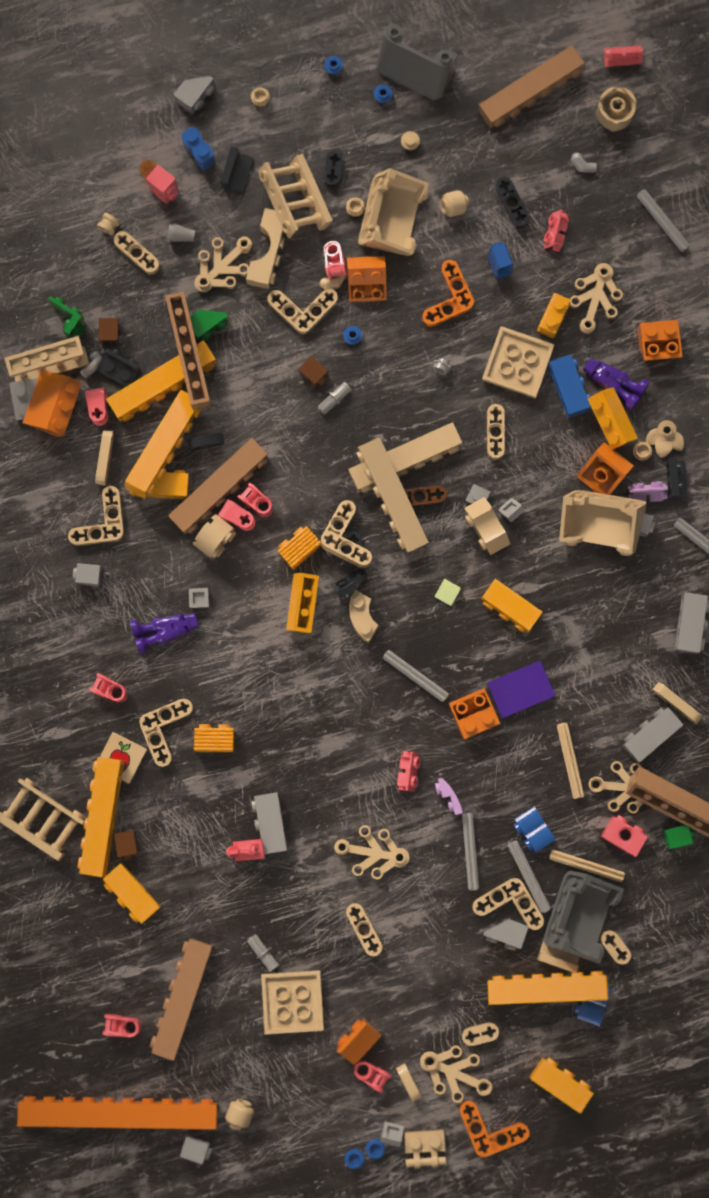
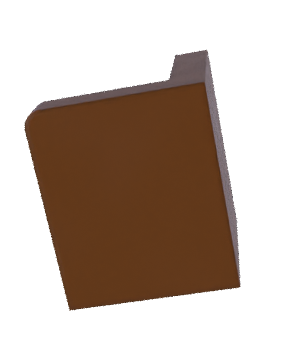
M99 318L100 344H105V341L118 340V330H120L118 318Z

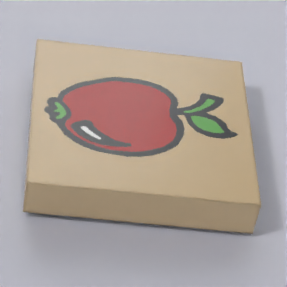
M112 732L100 757L124 760L122 780L130 784L148 749Z

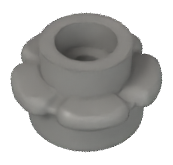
M443 358L434 360L433 370L439 374L446 375L448 370H451V367L448 366L449 362Z

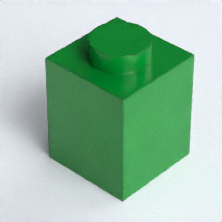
M686 825L663 830L667 849L693 844L692 839H695L693 829Z

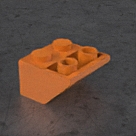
M385 256L347 258L349 302L386 301Z
M678 320L640 323L637 332L639 348L644 361L682 358Z
M485 688L449 703L463 740L500 724Z
M358 1019L351 1026L350 1030L352 1032L348 1036L344 1034L337 1042V1052L354 1066L381 1037V1034L365 1019L362 1021Z

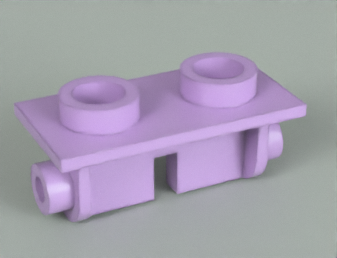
M652 482L651 485L634 483L632 486H627L628 491L632 493L628 494L630 499L646 502V495H649L650 502L667 499V491L664 490H668V487L663 482Z

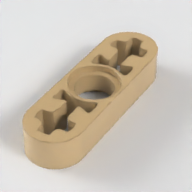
M124 231L118 232L115 235L114 243L116 247L138 267L150 275L158 272L159 262L157 258L132 236ZM126 237V242L130 245L129 249L124 243L120 244V238L124 239ZM136 248L142 250V254L138 258L131 255L132 251ZM145 256L149 263L154 262V268L149 267L147 269V263L144 261Z
M493 404L487 411V454L491 459L498 460L505 451L504 409L499 404ZM494 409H497V412H501L497 417V422L501 421V424H490V421L494 422V415L490 414ZM498 427L501 430V435L498 437L492 436L490 433L491 428ZM490 440H501V442L497 443V448L501 450V452H498V455H494V452L491 451L494 448V442L490 443Z
M104 430L102 434L95 483L98 485L106 486L114 440L113 431Z
M660 682L652 689L656 695L692 723L697 725L701 720L702 715Z
M357 903L350 904L346 910V915L363 948L370 956L379 955L382 951V944L363 907ZM351 908H359L360 912L358 915L360 919L364 916L366 920L360 921L355 925L354 921H357L354 915L350 916ZM361 924H367L370 927V932L367 935L359 933L358 928ZM372 934L375 936V938H371L373 943L379 944L375 953L373 950H368L370 947L368 940L365 943L362 940L369 938Z

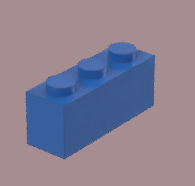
M570 354L550 361L548 368L567 418L589 411L591 406L588 398H590V395L584 391L585 382L583 377L578 375L577 370L579 367L576 359H572Z

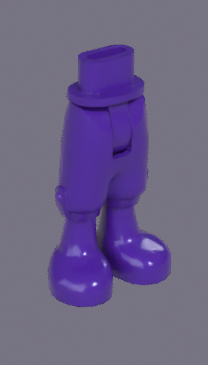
M592 358L588 360L583 368V371L589 374L588 377L592 378L605 390L614 387L617 395L624 400L626 408L630 411L634 409L650 383L646 379L639 383L629 380L626 372H621L600 360L597 362ZM621 386H623V387L625 386L626 388H628L629 390H631L634 394H630V393L626 392L625 390H623V388H622Z
M184 613L164 618L157 617L152 620L151 624L146 625L139 624L137 620L130 621L134 638L153 631L157 632L150 637L135 639L139 655L145 654L147 648L155 643L165 645L168 641L191 633V630L199 628L195 613L190 615Z

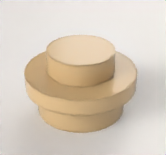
M256 88L251 94L253 104L265 106L269 102L270 95L266 89Z
M409 131L403 134L401 138L403 148L414 150L419 146L420 139L415 132Z
M354 197L348 200L346 210L351 216H359L364 212L365 205L360 198Z
M639 442L633 448V455L639 461L649 459L652 454V448L646 442Z

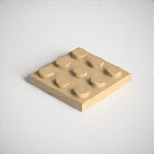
M501 326L482 380L536 399L554 344Z
M320 970L261 974L265 1034L324 1030Z

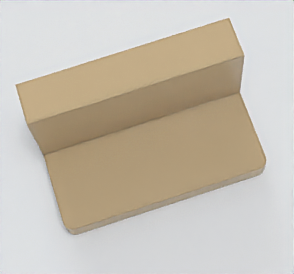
M543 940L537 960L576 973L579 957L546 946Z

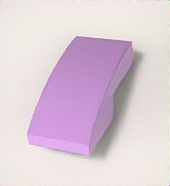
M443 778L437 779L438 783L435 784L437 794H441L442 798L450 796V800L447 801L450 812H454V815L463 813L452 788Z

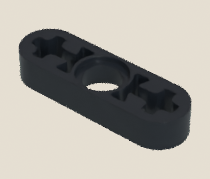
M501 177L496 182V192L513 225L519 229L525 228L529 222V214L512 180L508 177ZM501 183L508 184L507 191L509 194L507 196L505 189H500ZM510 198H514L517 200L518 205L510 207L507 201ZM519 208H521L519 210L520 217H525L523 221L524 223H521V221H516L518 218L516 211Z

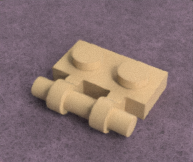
M444 1130L404 1132L405 1153H413L414 1159H406V1167L419 1169L420 1166L436 1168L438 1165H446V1157L437 1156V1151H445ZM431 1152V1158H420L419 1153Z

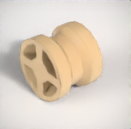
M104 213L102 216L103 220L98 222L97 227L104 233L113 236L115 233L114 229L120 225V221L114 216Z

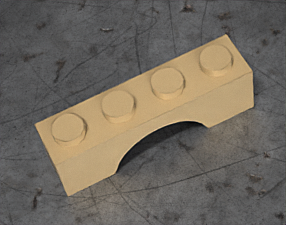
M265 208L260 227L261 232L271 242L270 249L263 258L250 262L246 281L248 285L269 289L270 284H274L276 273L273 272L275 266H279L281 256L278 253L279 249L284 247L285 238H283L284 231L276 211Z

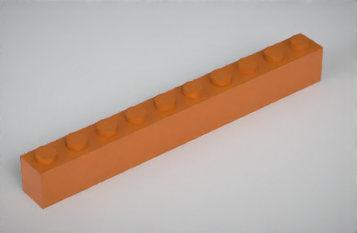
M25 1096L24 1100L18 1102L17 1126L165 1129L217 1128L218 1103L213 1102V1099H201V1102H194V1099H182V1102H174L172 1098H163L162 1102H154V1098H142V1101H134V1098H122V1101H115V1098L105 1097L103 1101H95L94 1097H84L83 1101L75 1100V1097H63V1100H55L56 1097H44V1100H36L35 1096Z

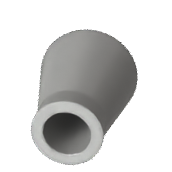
M175 223L174 225L169 224L168 240H172L171 242H194L195 230Z

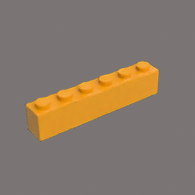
M203 340L197 344L203 372L205 371L206 373L211 371L217 363ZM179 355L106 399L120 422L122 420L128 421L139 410L142 412L150 407L149 404L152 402L163 400L170 391L176 392L182 388L185 378Z
M180 390L125 480V489L143 499H146L148 494L151 495L156 487V480L162 478L165 472V465L171 463L175 455L173 452L176 448L179 449L184 440L182 437L185 432H190L193 426L191 422L194 417L198 418L202 411V408L192 409L188 393Z
M98 757L94 762L93 772H95V777L90 784L92 796L87 803L89 815L84 822L86 834L85 838L81 841L83 853L78 861L80 874L98 877L107 876L124 760Z
M603 971L591 972V976H583V972L571 973V977H563V973L551 974L552 978H544V974H533L532 979H524V975H512V979L505 980L504 976H493V980H488L489 1005L609 1000L608 975H603Z

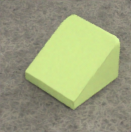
M444 579L435 598L452 606L461 588Z

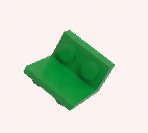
M50 296L48 300L53 309L68 318L63 325V332L67 339L76 336L80 337L87 326L84 321L85 318L81 315L82 313L74 307L71 309L67 307L66 302L59 297L54 299Z

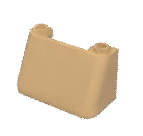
M391 168L376 174L373 178L358 240L359 245L405 256L413 255L417 245L415 239L411 237L417 206L428 197L429 183Z
M573 491L563 496L559 541L565 542L568 546H576L577 543L582 541L616 547L620 555L631 556V554L636 552L646 511V502L589 491Z

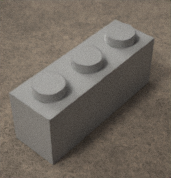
M687 592L682 594L674 651L699 654L700 650L704 649L705 639H702L703 631L707 629L705 613L709 612L708 596Z
M662 707L653 714L654 719L650 722L648 720L644 721L638 727L640 731L635 735L632 732L623 739L625 741L622 745L636 763L641 762L683 726L682 722L669 707L664 710Z
M278 793L254 796L255 801H251L253 813L257 812L258 820H255L256 832L260 831L264 854L287 851Z

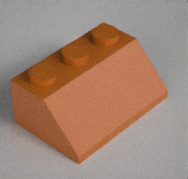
M40 370L22 423L56 437L64 436L82 382L65 375Z

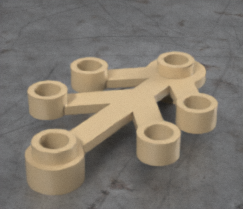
M216 237L212 240L214 268L209 273V252L202 250L198 255L200 275L195 278L194 284L200 292H208L212 287L233 289L236 286V280L232 276L227 277L225 280L215 279L219 274H240L241 276H247L249 266L245 263L239 266L228 265L241 253L246 254L251 251V240L247 237H241L237 241V246L221 261L224 244L221 238ZM216 241L221 242L220 246H215L214 244ZM246 241L248 245L243 247L241 243ZM203 254L208 255L206 259L201 258ZM242 267L247 268V271L244 273L240 270ZM206 280L207 284L201 285L200 282ZM229 280L234 281L233 285H228L227 282Z
M606 263L597 265L594 274L584 279L578 278L574 285L577 290L582 291L586 285L597 281L595 288L580 296H572L570 298V306L572 308H578L581 303L592 298L587 316L580 323V330L584 334H590L595 329L593 319L599 301L606 311L605 315L607 318L613 319L617 315V309L611 306L603 291L604 283L611 292V299L613 301H620L623 296L622 291L616 288L611 279L613 276L612 267ZM604 269L607 271V274L602 275L600 271ZM583 282L584 286L579 287L577 283ZM615 292L619 293V294H620V297H619V298H615V297L613 296V293H615ZM576 299L579 303L574 305L572 300ZM613 310L615 314L611 316L608 314V311ZM586 322L591 323L590 328L585 327Z
M619 761L613 762L610 768L625 783L605 782L600 777H593L588 782V787L592 792H600L602 789L625 791L615 800L608 802L607 807L612 812L617 811L620 805L631 797L626 794L630 776L623 769V765ZM615 763L620 765V769L618 771H615L613 769V765ZM634 763L630 766V772L632 774L634 773L632 769L634 765L642 767L639 763ZM594 781H597L599 783L598 788H594L592 786V783ZM639 800L630 802L627 805V811L629 813H636L644 803ZM612 802H615L617 804V808L615 810L611 809L610 804ZM631 804L636 805L635 811L630 810L629 807Z
M366 825L360 827L359 834L366 839L371 848L350 845L344 839L338 840L334 846L335 851L340 855L350 852L370 856L362 863L353 866L352 872L356 876L362 875L365 869L381 858L389 859V861L380 868L376 867L372 870L371 875L374 879H380L385 872L394 866L404 867L409 862V853L403 848H397L390 838V833L387 829H381L378 837L380 840L385 841L391 852L381 849L370 833V828ZM362 828L369 830L367 835L361 833ZM386 831L388 834L387 838H381L380 833ZM344 843L346 849L340 851L338 848L339 844ZM397 854L403 855L402 861L396 860ZM360 866L362 868L361 873H355L354 868ZM377 869L381 871L379 877L373 875V872Z
M454 1045L450 1050L440 1054L430 1051L424 1053L421 1056L420 1064L425 1071L430 1072L435 1093L443 1094L446 1090L445 1084L440 1081L437 1070L445 1073L452 1091V1100L456 1103L462 1102L464 1098L463 1093L458 1088L456 1079L476 1087L480 1095L485 1096L491 1092L492 1085L489 1080H478L459 1071L469 1066H477L480 1062L477 1054H471L467 1059L446 1065L442 1061L451 1057L458 1058L461 1056L462 1050L459 1046ZM454 1048L460 1050L458 1055H453L452 1050ZM473 1056L478 1059L475 1064L470 1062V1058ZM428 1058H432L434 1060L432 1065H428L426 1063V1060ZM482 1083L487 1084L486 1090L480 1089ZM439 1084L443 1086L441 1092L436 1090V1086ZM460 1093L461 1099L455 1100L454 1095Z

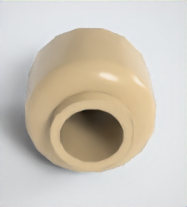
M459 190L444 194L440 200L441 211L448 217L464 214L467 206H469L468 197Z
M237 1099L230 1103L226 1114V1121L230 1123V1128L240 1131L241 1128L249 1127L254 1114V1109L251 1107L252 1104L250 1102Z

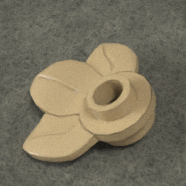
M669 420L660 422L658 427L651 430L646 437V443L655 445L656 452L660 458L667 456L672 448L682 451L684 447L683 436L676 431L675 424ZM664 427H670V432L664 433Z

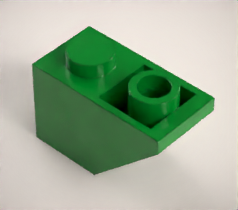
M199 309L190 316L195 338L198 342L202 340L207 341L213 336L212 333L217 329L222 330L230 321L227 313Z

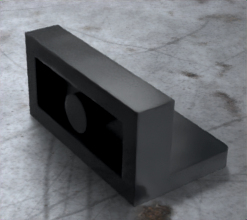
M231 146L222 174L221 186L243 193L253 163V157L240 154L238 148Z

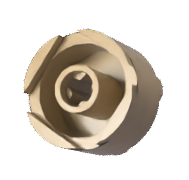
M623 87L607 89L601 95L597 106L596 114L599 122L610 131H617L627 127L631 123L636 110L635 96L631 91Z
M217 514L211 517L214 520L211 524L207 522L195 538L197 541L193 542L195 547L209 558L214 559L224 552L225 547L223 546L225 543L231 542L237 534L234 528Z

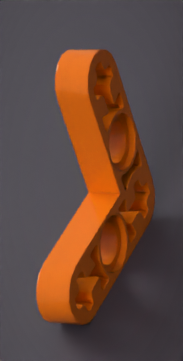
M453 260L445 261L441 269L453 298L424 311L422 320L428 327L436 326L462 315L473 307V297L458 264ZM448 265H449L451 268L454 267V269H453L454 278H452V279H451V277H452V276H451V273H450L449 271H447V272L445 271V270H447V266H448ZM456 281L461 282L463 288L459 291L452 288V284ZM463 293H464V295H463V296H464V299H465L466 301H468V300L470 301V302L468 303V307H466L465 305H461V303H462L461 294H463ZM451 306L453 313L450 315L444 314L443 307ZM437 309H439L440 315H441V317H442L441 319L439 318V315H438V316H435V317H434V321H433V322H431L430 319L426 320V318L428 317V314H429V313H430L432 316H433V315H436L437 312H438Z
M467 1100L460 1105V1113L474 1149L481 1157L490 1156L524 1142L529 1137V1129L523 1123L513 1124L488 1135L476 1104L473 1101ZM469 1104L470 1107H474L472 1110L473 1117L478 1115V1119H472L467 1123L466 1120L470 1119V1117L463 1110ZM479 1123L482 1126L479 1134L471 1132L472 1124ZM518 1127L522 1130L525 1129L523 1137L520 1138L519 1135L513 1136L515 1141L511 1142L507 1131L511 1130V1134L517 1132ZM484 1134L486 1135V1137L482 1139L485 1145L489 1144V1147H487V1152L478 1150V1148H480L481 1145L479 1140L475 1142L474 1138H480ZM504 1134L507 1136L508 1140L505 1145L497 1144L496 1138L498 1135Z

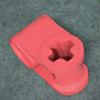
M335 241L328 242L324 247L325 268L328 279L330 280L332 277L339 275L347 276L345 256L340 244Z
M105 388L85 390L90 418L97 426L105 425L109 420Z
M250 482L247 489L237 496L243 504L261 517H268L273 512L271 501ZM267 503L269 508L266 511H261L259 506Z
M228 499L218 514L226 522L245 531L252 530L256 524L250 512ZM243 518H248L250 520V523L244 524L242 522Z
M97 673V679L89 691L117 703H122L127 699L128 691L125 687ZM119 688L122 689V696L115 698L114 691Z
M112 1014L104 1015L106 1024L102 1035L133 1037L139 1034L142 1029L141 1022L136 1018ZM129 1022L136 1025L134 1033L129 1032L127 1029Z
M359 1060L354 1066V1073L358 1079L367 1083L374 1090L383 1093V1087L387 1080L391 1079V1074L366 1060ZM360 1065L368 1067L366 1074L361 1075L357 1072Z

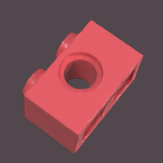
M157 165L148 175L146 181L149 190L168 204L170 200L173 201L177 197L179 189L176 179L161 166Z
M619 815L617 818L611 817L600 837L631 856L636 857L648 837L644 835L645 831L636 825L634 828L627 824L628 820ZM624 829L630 834L629 839L626 841L620 837V832Z

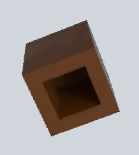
M312 355L298 369L299 374L314 388L318 385L322 386L328 380V370Z
M136 831L114 834L117 856L123 857V860L134 859V855L139 854Z

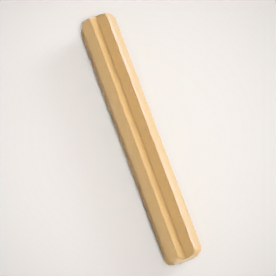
M561 723L557 725L572 795L574 799L584 797V791L568 723Z
M552 850L550 853V860L618 882H623L624 872L556 850Z

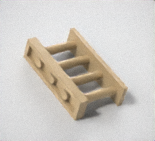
M303 154L297 155L290 163V166L272 170L269 163L266 162L258 171L259 178L266 188L287 238H291L298 230V227L315 223L319 230H323L333 221ZM294 174L297 183L279 187L275 177ZM297 190L302 191L305 199L286 203L283 196L284 193ZM309 207L312 216L294 220L290 212L291 210Z
M79 336L5 358L9 376L14 377L15 382L38 378L40 370L60 374L89 364L85 347H82Z
M28 778L25 780L19 779L18 782L23 787L8 810L0 812V822L57 861H61L65 855L61 852L63 849L61 847L78 822L84 825V815L76 810L74 812L70 811L35 788L36 783ZM31 790L40 797L24 821L18 823L13 820L15 817L13 815ZM47 801L55 806V809L41 830L34 834L29 831L31 828L30 824ZM61 812H64L71 817V820L57 841L50 845L45 841V836Z

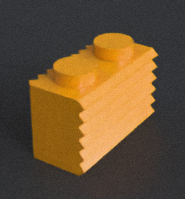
M557 293L553 294L539 324L538 333L552 339L555 338L571 303L570 299Z
M307 526L304 529L302 527L297 529L293 533L295 537L290 541L286 539L278 546L280 548L278 550L279 555L292 570L321 547V542Z
M199 724V728L194 729V752H234V728H230V725L225 724L218 725V728H211L209 724Z

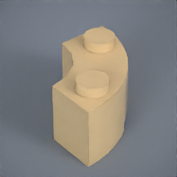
M485 497L464 508L467 513L465 519L470 527H474L480 538L478 543L483 550L487 549L489 554L492 555L510 545L506 531L503 529L493 508Z
M355 590L349 605L351 623L358 636L369 644L378 629V624L372 620L369 614L371 598Z

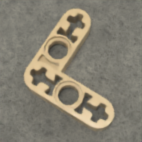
M326 289L304 311H301L278 290H274L268 295L270 307L300 334L310 332L338 301L337 293L333 289ZM326 295H333V301H327L325 303L327 308L325 309L322 304L326 301ZM273 296H274V297L280 296L279 300H280V302L283 304V307H282V308H281V305H280L278 302L272 303V302H273V298H272ZM289 307L295 310V314L292 317H287L284 314L285 310ZM319 307L322 313L319 316H314L311 314L312 308ZM306 314H308L310 319L314 320V322H312L311 320L307 322V328H299V322L301 321L304 323L308 319V317L305 316Z
M108 486L102 492L105 524L73 528L68 534L69 541L73 545L82 546L116 542L123 538L124 525L121 497L116 487ZM110 490L116 494V496H113L114 504L118 502V505L107 506V503L111 504L110 498L106 497ZM110 509L118 510L119 513L116 518L111 519L108 517ZM115 527L120 531L117 537H114L113 534H107L108 538L105 539L104 528H107V532H112ZM98 529L102 533L101 537L94 540L91 537V533L93 530ZM88 530L87 536L89 541H86L85 537L79 538L78 542L72 538V536L76 535V532L80 535H86L85 531Z
M346 500L340 503L322 534L321 546L324 550L359 568H366L371 564L372 560L370 551L342 537L356 511L355 504L352 501ZM350 507V511H348L345 515V518H343L342 515L344 509ZM339 521L344 527L337 530L333 527V523ZM332 538L333 543L326 544V540ZM349 546L352 551L349 554H344L341 551V547ZM355 550H356V551H357V554L355 555V558H352V556L354 555V552H355ZM363 555L367 556L366 560L360 561V557H363Z
M180 699L146 713L140 718V727L153 759L161 767H166L171 763L172 755L160 727L189 716L193 711V704L188 699ZM183 702L186 705L189 704L190 707L187 708L188 712L184 713L183 710L177 712L179 716L176 717L175 711L172 709V706H175V709H178L182 707L181 703ZM164 710H170L172 713V717L167 721L161 718V713ZM157 713L161 724L155 721L151 723L152 727L150 728L147 725L144 726L145 718L148 717L152 720L156 718L154 714ZM153 735L161 737V743L157 746L152 745L150 742ZM165 746V749L161 750L164 755H168L166 763L158 761L160 754L159 751L154 753V749Z
M517 878L509 879L477 898L472 904L473 911L477 915L483 916L512 899L529 928L537 930L544 924L542 914L523 882ZM511 882L519 883V891H510L509 894L511 896L507 898V894L502 887L505 886L506 889H509L512 886ZM496 891L502 892L504 896L503 900L499 903L495 902L492 898L493 893ZM489 896L490 902L494 906L490 908V904H488L484 907V912H482L481 910L477 911V903L479 901L482 904L487 902L485 897ZM523 898H527L530 901V907L526 910L521 909L519 906V902ZM534 908L535 912H532L534 917L540 918L538 921L539 925H531L530 921L532 919L528 914L525 917L524 913L530 912Z

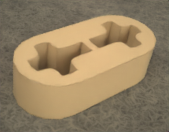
M613 931L603 932L600 937L601 944L613 960L619 964L628 963L631 953L619 936ZM607 934L614 936L613 942L616 946L613 947L610 943H605L607 940L605 936ZM618 948L621 952L626 951V954L624 955L626 959L618 960L617 957L619 954L615 949Z
M491 1022L468 1027L463 1031L462 1039L469 1046L490 1042L498 1037L499 1029ZM488 1026L495 1029L492 1037H489L488 1034L482 1035L481 1032L487 1031ZM469 1031H471L473 1034L479 1033L480 1035L474 1037L473 1042H470L469 1039H465V1036L468 1035Z
M406 1064L397 1067L396 1069L412 1101L414 1102L422 1098Z

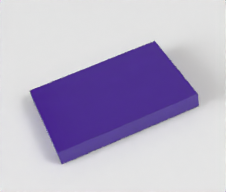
M541 661L487 683L501 718H505L555 696Z

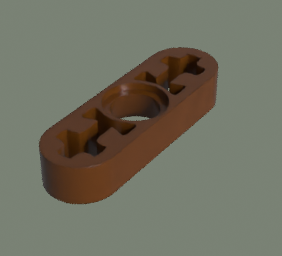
M440 485L404 490L407 497H409L408 493H411L412 507L441 504L447 497L446 489ZM436 490L444 494L441 496V499L433 496L430 497L431 501H428L427 491H430V495L435 494ZM417 492H422L425 495L423 502L415 501L414 495Z

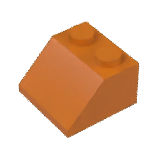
M604 442L576 477L596 493L610 495L633 468V465Z

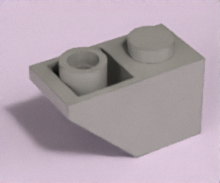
M209 76L184 80L173 95L175 102L193 114L202 107L205 97L207 95L210 96L214 91V79Z
M508 919L485 930L483 935L487 936V941L495 944L498 941L504 942V947L515 951L516 947L521 949L529 926Z

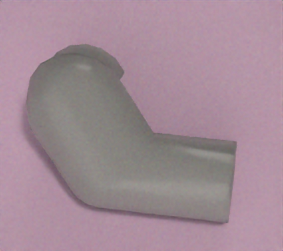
M580 153L572 155L571 163L578 172H596V163H586Z
M97 351L90 354L92 361L80 371L85 378H88L97 370L103 359L102 355H99Z

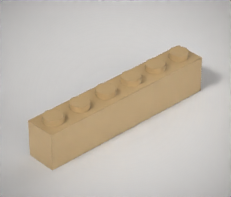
M452 422L388 451L387 454L399 478L408 474V470L412 468L417 470L424 467L425 463L430 460L432 462L443 458V454L448 452L453 454L459 451L462 441ZM364 462L349 469V474L358 493L361 491L367 493L373 490V486H375L373 480L369 481L364 470L367 467Z
M376 438L357 447L359 452L356 454L361 463L364 462L367 467L364 471L368 480H373L375 484L373 491L377 498L381 497L383 504L381 508L385 515L389 514L391 519L389 525L393 533L397 532L399 536L397 542L401 550L405 549L406 552H410L429 543L381 439Z

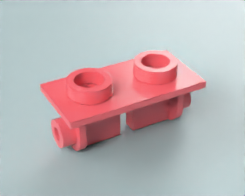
M641 46L604 48L605 67L642 64L643 48Z
M563 210L552 213L548 223L550 225L544 237V249L553 247L552 250L560 251L563 247L565 235L559 232L565 233L569 223V215L562 213Z
M403 751L399 768L406 769V773L399 772L398 790L415 792V788L418 785L417 770L421 764L419 753Z
M263 840L233 842V846L226 850V854L230 858H235V861L265 859Z

